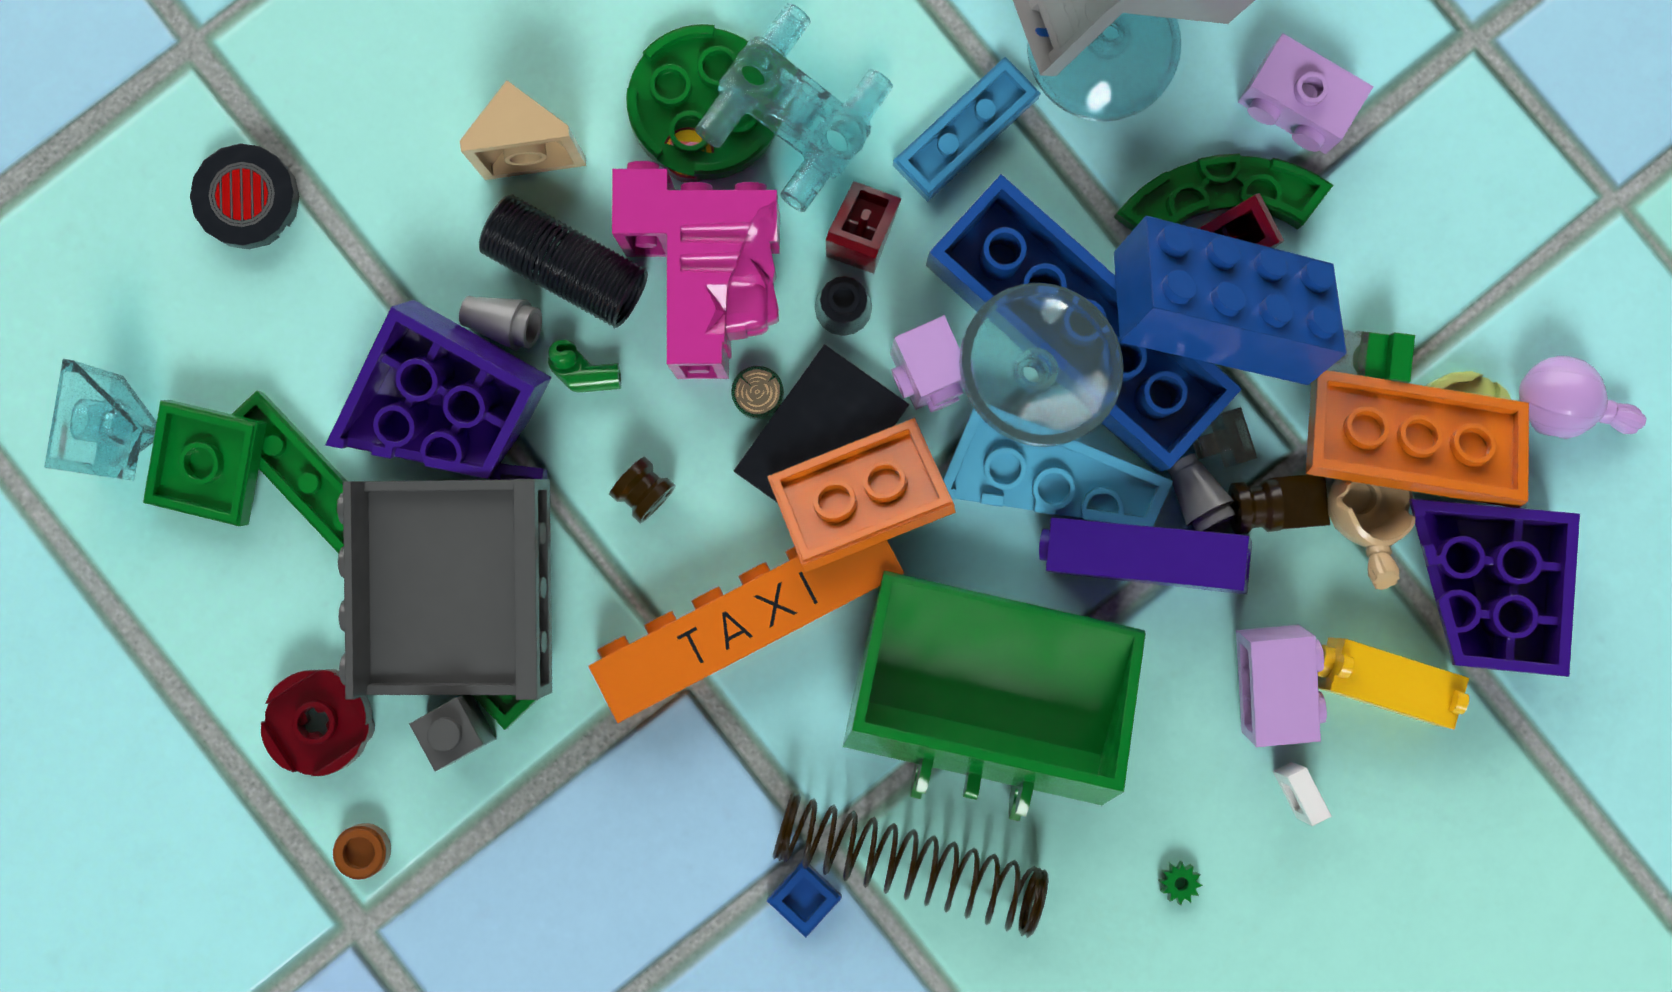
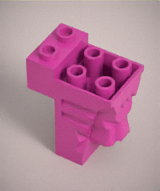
M633 161L627 164V169H612V234L625 256L667 257L668 367L677 379H729V359L732 358L731 341L762 335L768 331L769 326L779 322V307L774 291V282L777 277L772 254H780V211L777 190H767V185L759 182L737 183L734 186V190H713L711 184L689 182L682 184L681 190H675L668 170L659 169V164L655 162Z

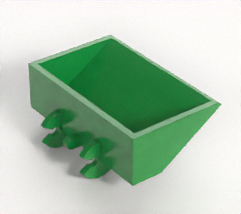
M884 571L854 689L843 747L915 763L910 797L921 799L922 794H926L932 768L966 775L963 797L977 800L979 795L981 778L1012 785L1008 811L1009 819L1020 821L1021 816L1026 817L1033 790L1104 805L1122 794L1125 788L1146 635L1145 630Z

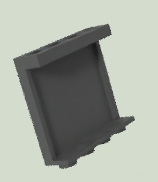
M550 479L343 481V493L340 494L338 499L337 513L339 521L343 524L344 546L340 549L338 555L339 573L344 578V600L340 604L338 618L340 628L345 632V653L341 657L339 665L340 680L345 685V699H356L365 695H516V700H538L552 693Z

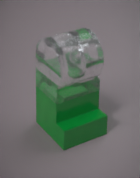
M1343 329L1347 354L1327 370L1403 383L1411 382L1415 335L1396 332L1388 335L1364 331L1352 332Z

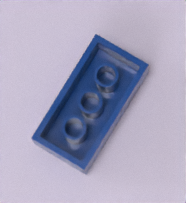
M1147 215L1114 251L1119 336L1122 343L1304 385H1309L1347 354L1333 263Z

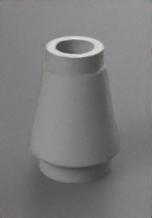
M467 296L460 307L459 322L462 326L468 327L517 351L521 347L530 349L537 342L542 327V313L539 308L532 307L529 300Z
M1195 453L1179 459L1171 469H1168L1186 526L1192 525L1195 531L1208 532L1236 516L1230 506L1234 500L1206 467L1199 462Z

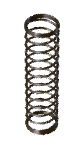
M795 792L791 793L773 851V859L778 858L779 861L783 860L784 863L789 860L812 808L802 866L805 869L810 865L825 826L832 814L823 864V874H828L847 827L853 818L843 873L844 881L849 879L864 839L873 824L870 851L863 881L865 888L871 881L883 847L893 830L890 860L883 889L885 894L889 892L901 857L913 835V851L904 893L905 900L909 899L922 860L933 841V860L924 900L925 906H928L941 868L948 853L954 847V863L948 897L944 907L945 912L947 913L950 910L953 895L968 859L974 853L973 881L964 913L965 918L967 919L971 915L981 879L988 865L994 859V883L985 916V924L988 925L991 922L1002 882L1012 865H1014V894L1007 914L1005 930L1009 931L1012 927L1019 895L1027 878L1034 871L1027 885L1021 906L1019 932L1021 936L1026 935L1027 938L1035 932L1042 915L1048 890L1049 878L1045 869L1041 870L1040 867L1033 866L1025 872L1020 881V867L1018 862L1013 860L1005 866L1000 875L999 858L994 853L986 859L979 871L980 858L975 847L966 853L959 865V847L955 841L946 847L938 862L939 842L935 835L926 841L917 859L919 839L915 829L906 835L896 856L898 827L895 823L887 828L875 853L878 834V821L875 816L865 825L854 850L858 815L855 810L848 814L832 849L838 811L835 804L827 810L811 846L817 814L815 798L811 799L805 808L790 843L793 824L801 800L800 793L797 795Z

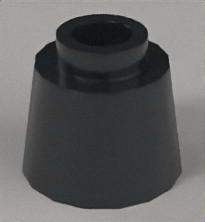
M846 276L836 277L827 282L817 295L815 302L816 318L821 326L832 334L841 336L855 334L863 329L870 319L872 312L871 298L863 285L854 278Z

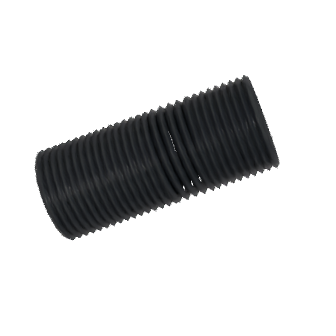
M514 194L505 196L498 202L486 220L479 239V251L481 254L498 262L500 265L503 264L509 270L512 269L518 275H523L524 278L529 279L531 282L534 281L536 285H540L550 293L553 292L559 298L562 297L568 303L571 302L577 308L580 307L581 310H585L591 316L594 315L600 321L603 320L609 326L612 325L613 328L621 326L627 320L639 301L648 278L646 268L643 269L642 266H638L637 263L634 264L633 261H629L623 255L620 256L614 250L611 251L605 245L602 246L596 240L593 241L592 238H588L582 232L579 233L578 230H573L571 226L567 227L560 220L556 221L555 217L552 218L546 212L543 213L542 210H538L532 204L529 205L523 199L520 200Z

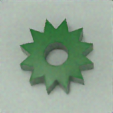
M1179 861L1175 867L1169 862V871L1162 870L1165 877L1158 880L1164 884L1160 891L1168 893L1167 899L1170 902L1176 899L1177 903L1181 905L1183 900L1186 899L1191 903V895L1199 896L1196 888L1203 886L1196 881L1201 874L1193 872L1191 864L1185 867L1183 862ZM1183 877L1185 885L1181 888H1176V880Z

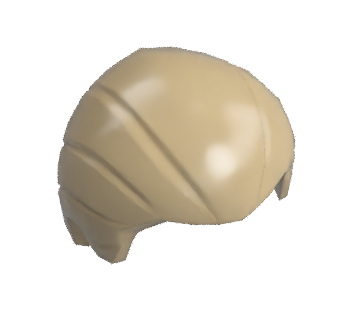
M1335 479L1327 500L1328 515L1335 529L1348 540L1366 548V556L1369 558L1368 576L1375 589L1383 590L1394 586L1400 579V572L1395 560L1390 556L1392 554L1391 546L1404 538L1415 524V516L1409 513V499L1414 498L1412 491Z

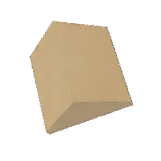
M507 80L460 140L461 152L484 180L586 166L585 155L569 126Z

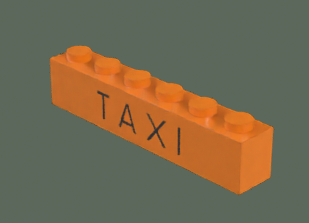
M887 540L806 573L794 546L785 552L789 559L788 562L770 570L767 562H764L738 576L742 586L723 595L720 587H716L693 599L691 602L695 610L681 618L676 619L673 611L645 624L644 627L648 635L629 644L626 636H623L599 648L597 652L601 659L588 667L616 722L620 723L880 586L884 571L904 574Z

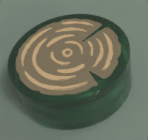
M748 367L742 370L733 381L731 389L733 402L739 412L748 418L756 420L769 418L775 414L784 400V388L781 379L773 370L767 367Z

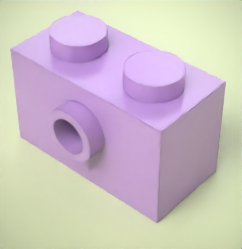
M1282 33L1266 54L1238 103L1248 108L1249 115L1258 122L1266 125L1275 124L1292 134L1294 142L1302 148L1313 152L1321 151L1327 154L1343 139L1374 86Z
M945 315L894 337L890 355L896 367L891 369V372L904 399L910 397L915 410L928 405L932 413L960 400L958 396L964 393L962 389L971 377V372Z
M1300 625L1236 630L1242 733L1256 747L1321 742L1320 724L1326 722L1327 708L1322 692L1318 691L1317 672L1322 671L1324 668V653L1320 641L1316 639L1315 635Z

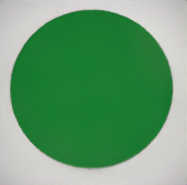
M699 24L672 30L656 39L643 51V56L637 63L629 81L626 104L633 134L639 145L653 161L664 169L668 170L669 168L685 175L696 176L698 180H713L725 178L743 171L766 152L779 127L782 95L780 82L771 61L752 40L749 42L734 33L716 29L715 25ZM691 127L701 130L705 133V136L700 143L687 146L677 140L675 131L680 128ZM669 135L673 145L664 143ZM710 140L714 147V153L702 151L707 147Z

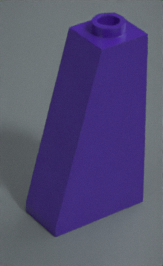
M1051 517L1050 529H1042L1039 559L1047 561L1046 571L1052 573L1238 594L1248 593L1252 541L1248 535Z

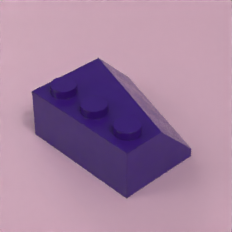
M416 300L391 306L325 445L340 449L350 447L372 452L371 455L389 459L398 457L418 461L428 467L488 479L493 475L530 421L552 377Z
M1409 499L1412 514L1415 516V526L1452 665L1569 677L1580 514Z

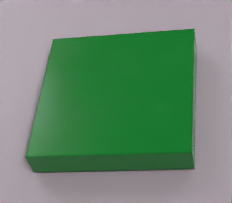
M160 400L143 503L235 526L249 525L267 423L173 400Z

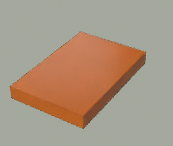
M915 418L767 476L805 573L956 513L952 498Z

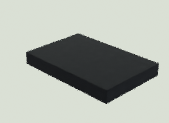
M824 344L736 466L734 473L777 503L767 476L895 426L910 404Z

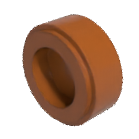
M361 823L346 829L338 836L333 847V859L338 870L343 875L357 880L369 878L381 871L388 863L391 855V843L387 834L380 827L370 823Z

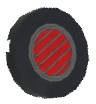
M241 143L220 148L206 158L193 177L190 192L194 217L206 233L230 247L249 250L270 245L279 238L278 234L285 229L286 225L290 227L297 215L300 197L295 176L279 157L261 146Z

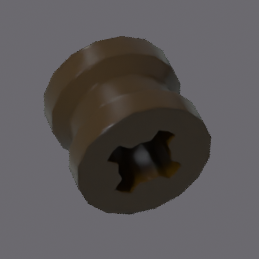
M642 457L619 478L610 490L609 495L615 501L625 502L632 508V516L639 523H642L666 501L676 485L668 478H660L653 472V464L646 457Z
M1276 479L1263 480L1258 486L1250 487L1245 482L1230 484L1228 494L1234 500L1230 506L1236 516L1230 519V524L1235 534H1248L1253 528L1262 527L1267 532L1281 531L1284 523V500L1281 487Z

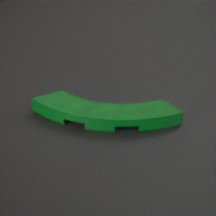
M1240 153L1199 158L1195 162L1160 174L1132 195L1115 214L1114 218L1131 231L1134 230L1146 215L1182 224L1187 220L1208 212L1232 209L1253 195L1260 193L1271 216L1288 223L1298 230L1305 224L1334 185L1299 165L1278 158L1270 160L1260 157L1241 156Z

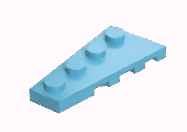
M977 399L943 478L953 500L960 499L980 502L981 504L1033 510L1034 512L1053 515H1066L1099 522L1151 527L1155 524L1173 480Z

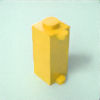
M1328 637L1327 644L1322 645L1324 668L1322 671L1317 672L1318 689L1449 729H1455L1458 715L1464 714L1467 710L1469 695L1465 691L1469 681L1468 677L1345 638Z

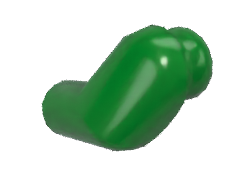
M558 340L549 347V367L571 391L580 393L621 389V373L618 363L591 365L576 349L575 344L569 340Z

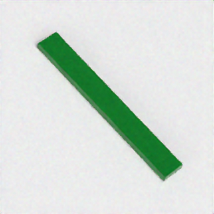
M257 390L232 415L267 423L259 470L339 554L340 549L344 546L343 524L338 518L337 503L340 494L343 493V481L347 480L263 392ZM472 695L504 730L508 729L537 701L516 700V695Z

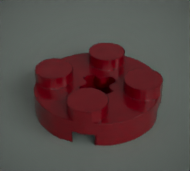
M336 669L305 670L283 679L270 692L265 703L268 704L265 711V721H261L262 741L271 758L286 770L311 776H325L349 766L364 751L367 742L372 738L375 731L372 709L367 696L345 699V685L342 684L339 671ZM312 708L318 713L325 712L329 718V721L326 723L328 730L324 735L319 731L309 733L306 730L305 725L311 720L308 711Z

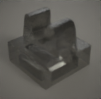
M1241 407L1220 413L1211 423L1213 433L1200 436L1193 443L1198 460L1220 454L1225 468L1257 458Z

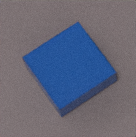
M802 859L768 896L767 902L806 938L842 899V894L811 865L804 869Z

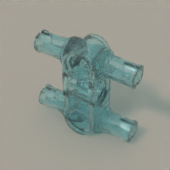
M787 3L762 37L757 36L754 39H750L738 53L733 63L719 80L718 91L720 94L698 123L695 131L707 143L719 148L745 113L753 116L803 155V162L782 190L780 196L794 209L805 212L829 178L834 179L837 176H841L855 155L862 150L865 141L871 133L870 121L893 89V84L879 71L870 69L845 103L838 100L787 59L788 54L811 22L803 10L796 5ZM753 66L757 68L764 77V84L754 85L748 82L743 76L742 67ZM831 130L840 133L846 140L847 150L838 151L834 149L828 142L827 131Z

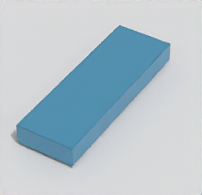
M1004 57L893 160V166L928 202L1039 99L1041 93Z

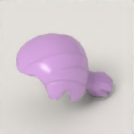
M1556 356L1543 360L1529 370L1519 387V400L1529 403V421L1535 431L1543 435L1569 439L1585 433L1598 422L1609 424L1623 434H1635L1646 424L1647 418L1636 406L1608 400L1606 388L1600 374L1593 366L1578 358Z

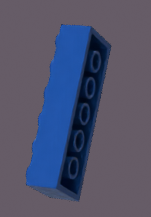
M1002 174L929 252L926 266L1156 473L1171 469L1242 390L1240 386L1213 363L1120 342L1115 275Z

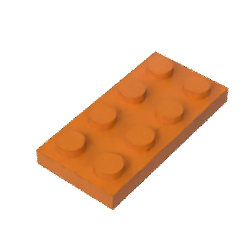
M1326 370L1311 382L1306 474L1520 508L1528 502L1529 403Z

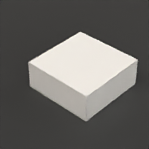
M1290 762L1273 771L1297 819L1314 826L1332 817L1307 767Z

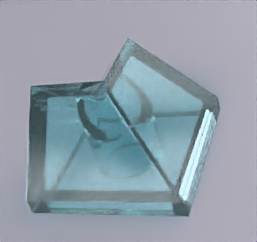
M63 359L44 468L134 481L138 455L153 443L157 421L124 376L78 361Z

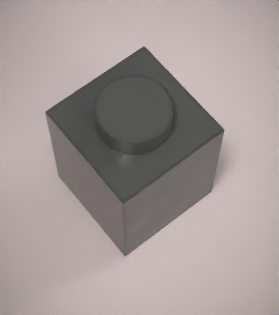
M472 695L456 697L409 723L434 771L455 763L497 739Z

